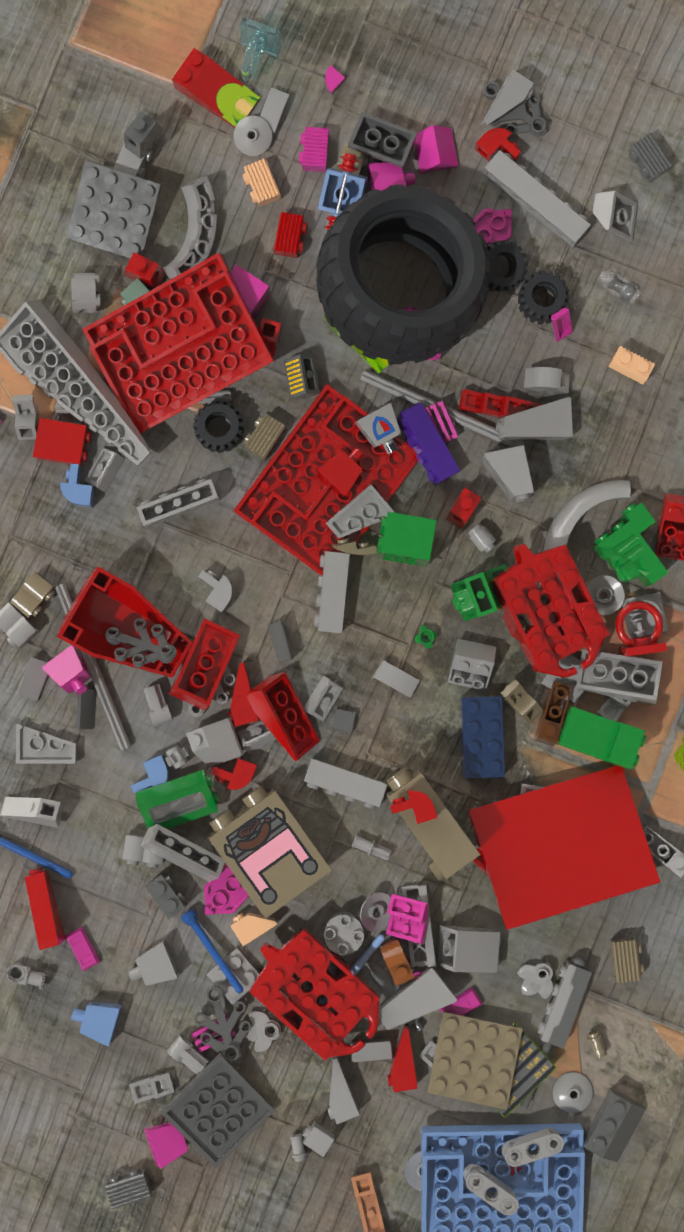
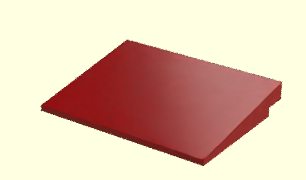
M222 253L211 256L82 329L91 345L90 349L113 393L140 434L274 362Z
M328 384L324 386L320 394H318L233 510L235 514L319 575L323 574V567H320V557L325 554V551L345 553L333 549L332 544H337V540L349 538V541H355L357 544L370 527L367 526L349 535L337 538L325 523L370 484L388 502L418 461L414 448H411L409 444L398 436L393 438L398 447L397 450L387 454L382 444L374 448L355 424L356 421L369 414ZM356 447L364 454L357 463L363 470L347 495L342 497L316 470L343 450L349 455Z
M621 766L607 768L469 810L468 815L474 830V836L506 930L661 882Z

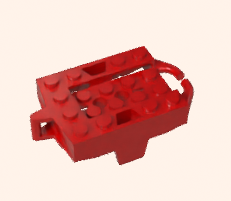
M525 544L514 546L513 551L516 564L490 581L504 610L502 618L510 635L519 641L534 671L558 677L576 675L578 672L575 667L563 669L559 665V660L582 648H586L588 650V657L580 663V666L583 670L587 669L596 660L605 637L610 634L566 545H560L535 555ZM555 572L557 573V575H558V577H559V579H560V581H561V583H562V585H563V588H562V586H561V584H560V582H559V580H558V578H557ZM539 581L542 589L538 588L536 582ZM542 594H545L548 598L545 605L540 601ZM573 608L575 609V611H576V613H577V615H578V617H579V619H580V621H581V624H582V626H583V628H584V630H585V632H586V634H587V636H588L589 639H587V637H586V635H585V633H584V631H583V629H582V627H581V624H580V622H579V620H578V618H577V616H576V614H575ZM551 612L556 614V620L553 623L549 619ZM516 614L524 615L528 624L525 630H523ZM559 626H561L564 632L563 634L560 633L558 629Z
M303 928L280 949L267 942L262 944L260 951L268 963L251 986L249 992L325 1061L330 1057L354 1054L364 1048L366 1044L361 1039L354 1045H347L344 1042V1038L363 1017H366L369 1020L370 1026L365 1035L372 1039L379 1024L380 996L352 970L351 966L337 953L330 951L306 928ZM330 960L344 974L336 978L327 970ZM293 973L298 976V981L292 976ZM309 981L313 984V988L308 991L304 990L302 983ZM325 995L328 1001L325 1004H320L317 1001V997ZM329 1008H334L336 1010V1014L331 1012ZM292 1010L302 1017L301 1023L294 1018L296 1014Z

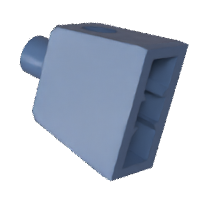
M89 1002L86 1011L74 1008L71 1020L82 1023L80 1028L81 1034L109 1047L112 1043L122 1005Z

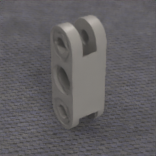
M546 1128L505 1142L502 1146V1154L508 1165L517 1167L558 1154L564 1147V1141L556 1129ZM531 1144H537L535 1150L530 1151L528 1148Z
M471 1164L465 1168L463 1176L467 1188L504 1215H512L517 1212L519 1203L512 1188L477 1164ZM491 1187H494V1188H495V1189H494L493 1191H491V1192H488V1191H487V1190H488L489 1188H491Z

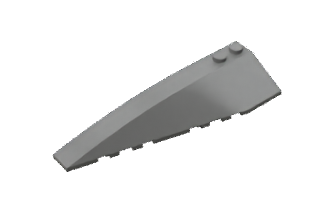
M25 301L0 331V352L18 373L28 377L32 384L38 385L44 390L45 394L55 398L57 403L81 422L87 423L91 430L101 434L109 444H114L118 451L136 465H140L151 454V450L120 402L41 301Z

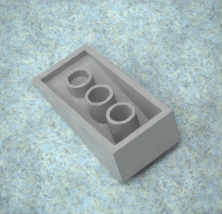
M582 650L580 663L588 657V650ZM599 652L596 660L590 667L585 670L581 666L579 667L576 688L656 706L663 662Z

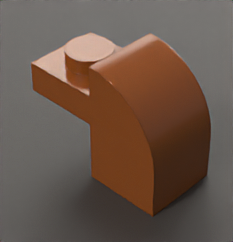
M398 937L380 945V950L396 986L415 978Z

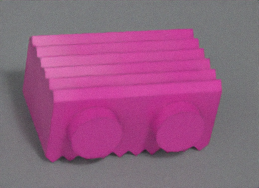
M305 127V133H301L300 145H304V150L299 153V164H302L303 171L326 172L329 128Z

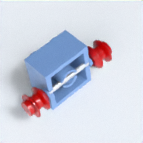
M345 153L344 156H340L343 159V164L338 166L343 171L328 168L326 171L318 209L333 213V215L326 217L329 225L324 226L327 231L334 223L336 217L345 208L364 196L368 177L352 174L358 170L354 167L355 162H360V160L356 159L357 155Z

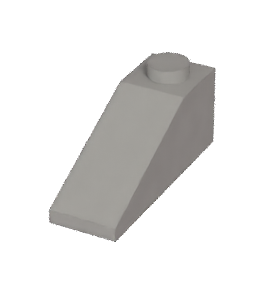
M515 70L510 72L484 117L481 126L489 125L522 101L528 100L533 92L531 87L534 82Z
M338 1056L333 1057L330 1107L327 1108L331 1120L335 1119L336 1124L359 1116L358 1106Z

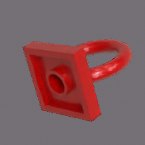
M635 601L627 604L620 610L616 618V632L620 640L627 645L619 647L620 655L628 657L667 651L666 643L658 641L663 631V618L655 606L648 602ZM636 609H644L651 613L655 620L653 634L650 637L629 638L623 626L624 619L628 613Z

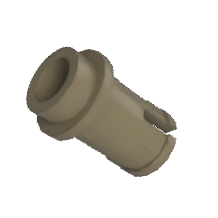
M599 1030L589 1032L587 1034V1041L591 1043L595 1058L606 1056L607 1052L602 1041L603 1035Z

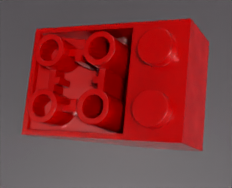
M664 494L654 552L657 557L684 561V496Z

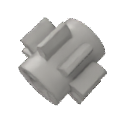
M176 745L166 752L168 757L164 759L169 767L173 765L177 769L189 762L186 757L190 754L185 747L181 749L179 745Z

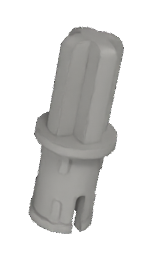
M358 835L355 836L351 846L367 852V855L371 854L386 861L390 858L392 852L391 849L376 844L374 840L371 842Z

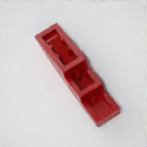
M463 389L458 409L503 418L543 404L509 396L502 397L486 392L479 393Z

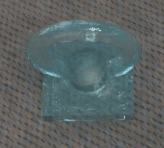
M243 17L240 23L241 45L248 48L242 65L241 77L244 81H249L256 70L261 52L278 57L280 52V30Z

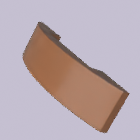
M371 1172L351 1177L364 1232H385Z

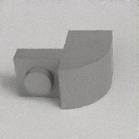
M551 367L525 369V389L537 392L569 393L570 374L562 372V369Z
M33 394L13 395L12 402L16 413L15 430L18 440L36 439L39 413Z
M202 570L198 577L214 588L206 602L224 613L233 598L231 582L224 575L218 581L219 576L210 570L207 573Z

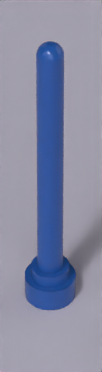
M0 836L1 846L66 878H72V871Z
M192 908L180 917L184 924L187 923L188 926L193 928L235 991L239 994L242 993L244 990L242 985L198 923V914Z

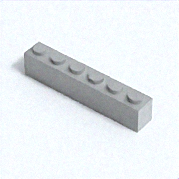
M499 150L484 168L483 174L572 248L588 231L590 224L584 215H578L573 211L574 208L569 203L562 202L556 192L545 188L539 178H533L528 174V170L523 165H517L508 153H503Z

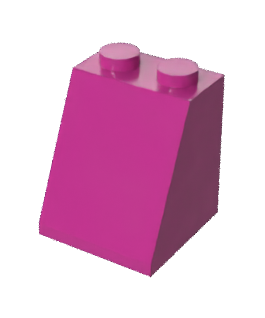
M235 265L232 275L255 320L271 296L270 288L258 278Z

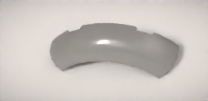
M207 176L196 179L181 187L188 208V229L181 250L174 260L163 268L170 279L204 261L212 248L216 232L217 215L214 212V194Z
M616 480L599 483L588 487L571 498L554 518L547 532L543 551L560 545L567 546L573 527L589 509L609 501L628 500L631 492L630 481Z

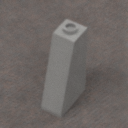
M571 397L499 419L496 425L499 440H566L573 437Z
M429 967L379 1007V1025L381 1027L385 1026L389 1030L453 1004L457 1001V997L434 967Z

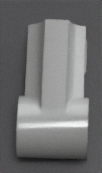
M160 684L143 689L154 727L172 721L173 715L168 703L166 704Z
M181 1034L167 1049L168 1054L173 1059L185 1064L196 1075L209 1062Z

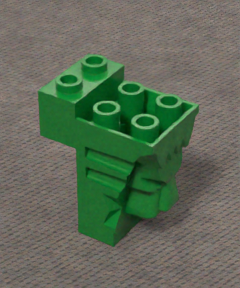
M642 502L637 506L633 503L622 511L623 516L619 518L621 523L610 530L612 534L608 535V533L602 535L594 541L596 545L592 549L603 561L606 559L610 568L614 569L620 582H629L638 578L647 587L669 572L640 535L641 532L656 521Z
M507 563L451 584L454 596L452 599L455 609L460 611L464 621L482 617L502 608L490 581L509 568Z
M570 706L557 745L632 770L633 766L636 767L640 755L637 754L639 748L644 746L646 736L644 735V730Z

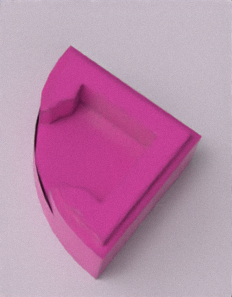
M330 65L326 71L325 81L327 89L331 94L345 81V77Z

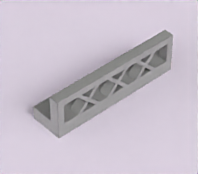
M425 883L402 886L403 897L407 898L406 890L418 889L419 897L417 901L428 903ZM429 905L428 924L424 941L425 948L419 943H412V941L408 940L411 967L423 965L428 967L436 966ZM418 948L426 952V960H414V953Z

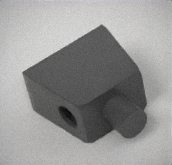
M139 112L124 133L125 148L141 159L163 128L146 114Z

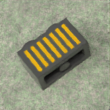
M299 354L283 360L290 399H306L320 394L314 355Z

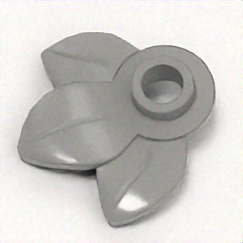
M525 964L517 971V974L524 979L521 986L523 995H534L538 992L544 999L551 995L554 985L551 980L553 970L549 964ZM540 971H545V972H546V975H545V976H541V975L539 974V972H540Z
M250 1012L251 1029L245 1034L244 1038L255 1042L256 1052L265 1051L270 1047L272 1040L280 1036L281 1026L277 1021L270 1020L263 1012ZM272 1026L274 1027L275 1031L273 1033H269L267 1028Z

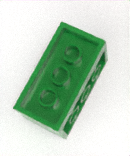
M388 512L387 517L383 516L380 535H383V537L379 536L377 554H380L379 559L426 567L430 561L437 520Z

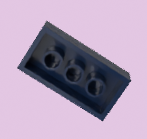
M502 697L460 698L463 778L505 777Z

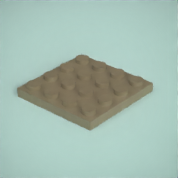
M443 1011L427 1093L507 1110L522 1028Z

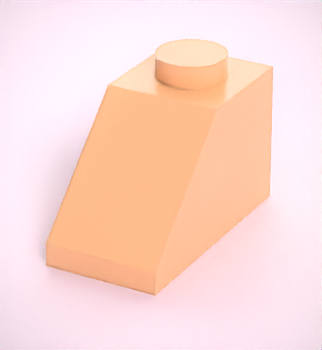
M248 912L245 915L240 913L232 919L234 922L230 926L242 946H245L276 926L278 921L275 918L267 917L265 919L262 915Z

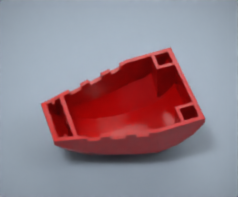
M99 566L94 569L83 584L57 634V637L92 657L171 678L174 677L193 644L134 586ZM138 618H143L146 621V630L151 643L159 646L158 640L153 636L151 629L154 625L161 624L164 628V637L167 644H171L176 648L177 655L171 663H163L160 660H156L138 668L133 665L132 657L127 658L125 661H117L114 654L117 648H125L127 650L134 648V646L123 642L117 645H110L107 643L105 633L110 627H116L122 634L141 640L139 632L135 630L134 621ZM149 651L142 653V655L144 656L152 654V652Z

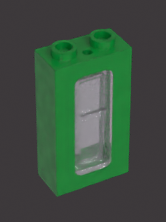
M204 769L135 793L137 806L147 829L156 824L168 829L218 812L217 803H220L217 791H212L214 787L211 776H206Z

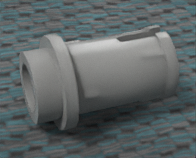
M302 1134L290 1136L293 1150L292 1158H294L295 1162L306 1160L307 1152L304 1149Z

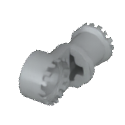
M14 963L7 970V978L14 983L22 985L31 984L39 986V989L43 990L48 972L33 971L30 967ZM18 967L21 969L22 975L20 978H14L11 975L12 968Z

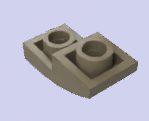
M349 538L337 540V544H332L333 549L349 554H377L376 545H370L369 542L359 543L358 547H356L355 541H349Z

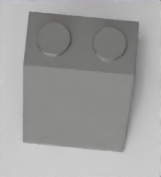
M524 445L484 453L481 459L482 464L509 500H516V503L528 501L534 490Z
M439 925L436 965L453 972L497 973L500 961V932L485 928Z

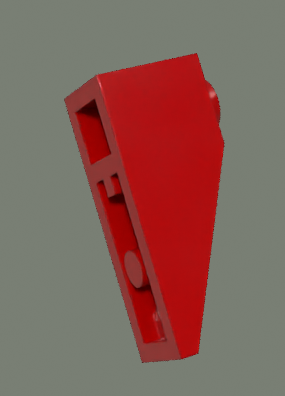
M245 663L239 664L230 706L231 711L228 712V716L232 723L235 724V727L259 721V717L253 711L245 695L251 690Z
M408 1024L403 1025L390 1067L391 1074H387L389 1087L393 1086L394 1092L418 1089Z

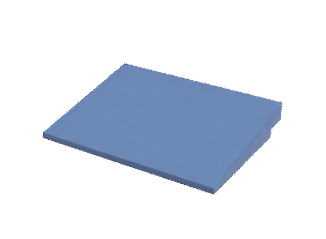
M581 1123L421 1126V1232H583L585 1152L583 1150L584 1129ZM546 1128H554L559 1132L564 1141V1147L561 1152L521 1165L522 1169L519 1173L517 1172V1167H514L516 1174L510 1175V1165L507 1164L502 1154V1146L505 1142ZM531 1144L528 1150H535L537 1144ZM477 1164L512 1188L519 1203L517 1212L512 1215H504L467 1188L463 1176L465 1168L468 1165ZM491 1187V1188H489L487 1191H488V1192H491V1191H493L495 1188H494V1187Z

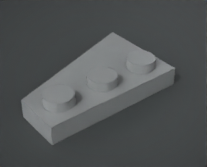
M370 484L325 524L337 538H341L382 521L383 516L387 517L388 512H395Z
M16 724V764L77 763V743Z

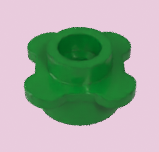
M421 626L420 632L415 636L414 640L416 643L423 644L426 649H430L433 646L432 642L438 637L436 631L429 630L427 626Z

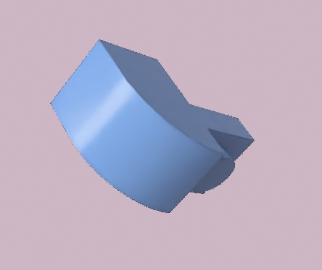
M71 464L70 469L68 468L66 472V480H69V482L60 483L61 491L64 497L77 506L93 508L95 488L90 485H81L82 467L79 464Z
M164 755L143 763L149 778L131 785L133 793L148 789L151 785L156 786L168 782L170 772L164 760Z

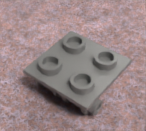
M660 592L624 599L622 607L635 601H644L655 606L663 618L662 632L668 631ZM636 609L625 617L629 638L653 634L655 620L648 611Z

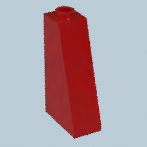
M41 868L29 871L30 875L25 877L38 947L39 950L60 945L66 940L48 870L42 871Z

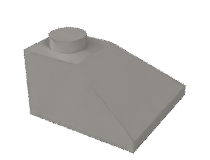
M616 191L596 193L593 214L607 231L629 242L632 241L638 203Z
M230 717L186 733L193 753L209 767L244 755Z

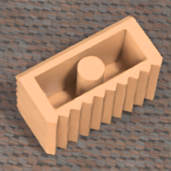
M266 158L244 167L245 173L242 176L246 186H251L252 191L249 193L253 203L257 202L260 208L281 199V194Z
M622 346L617 349L608 367L642 385L647 381L655 366L651 361H647V359L640 357V355L637 356L636 353L633 354V351L630 352V350H626Z

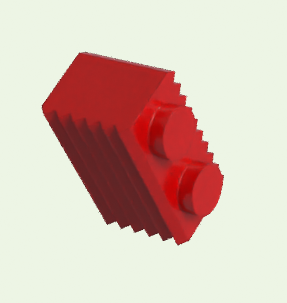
M281 212L273 250L275 255L297 258L298 253L302 254L304 242L301 241V236L306 234L307 223L304 222L303 215Z

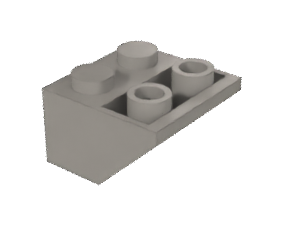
M457 638L447 683L486 691L495 662L496 647Z

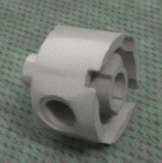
M71 273L73 313H96L100 311V294H96V292H99V274Z
M338 912L332 915L326 922L324 929V939L328 948L341 956L357 951L364 939V930L360 919L349 912Z

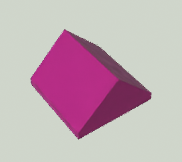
M432 125L417 133L415 150L420 174L458 167L451 128Z

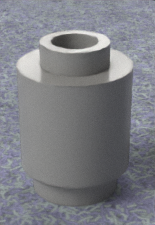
M480 523L468 532L471 536L470 540L481 553L484 550L488 553L496 546L494 544L496 541L495 537Z

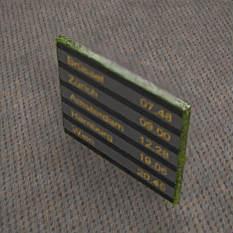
M514 1022V1023L511 1025V1026L519 1027L516 1022ZM523 1030L507 1110L496 1108L504 1118L557 1068L542 1052L537 1043H534Z

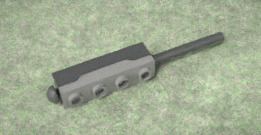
M576 956L571 962L567 961L565 965L561 966L559 971L560 981L554 985L552 991L554 997L545 1009L547 1016L545 1021L539 1025L537 1033H539L540 1039L544 1042L541 1052L546 1057H548L552 1045L564 1049L592 972L584 968L586 967V961L581 956ZM535 1088L522 1100V1107H529Z

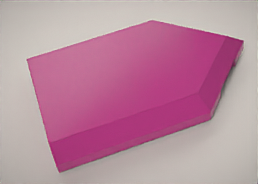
M483 209L473 219L475 222L474 227L478 234L483 235L486 245L499 240H509L512 237V209Z
M226 863L219 878L207 882L204 886L205 915L232 914L249 897Z

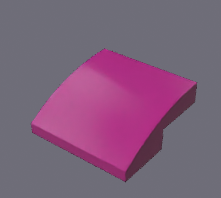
M392 894L387 914L391 915L386 934L424 944L428 924V903Z

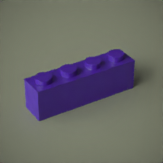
M422 402L401 412L397 417L398 426L406 434L409 446L414 448L418 462L427 471L426 474L429 481L437 486L459 473L460 469Z

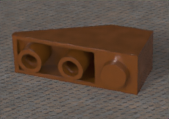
M553 681L539 720L534 741L549 746L557 744L572 692V686Z

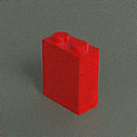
M39 418L33 457L36 460L66 465L79 464L83 467V462L86 463L88 458L86 445L90 443L91 431H89L86 425Z

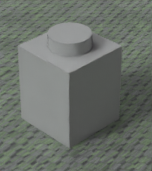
M315 1121L312 1126L308 1125L302 1134L304 1136L303 1144L324 1157L335 1138L333 1133Z

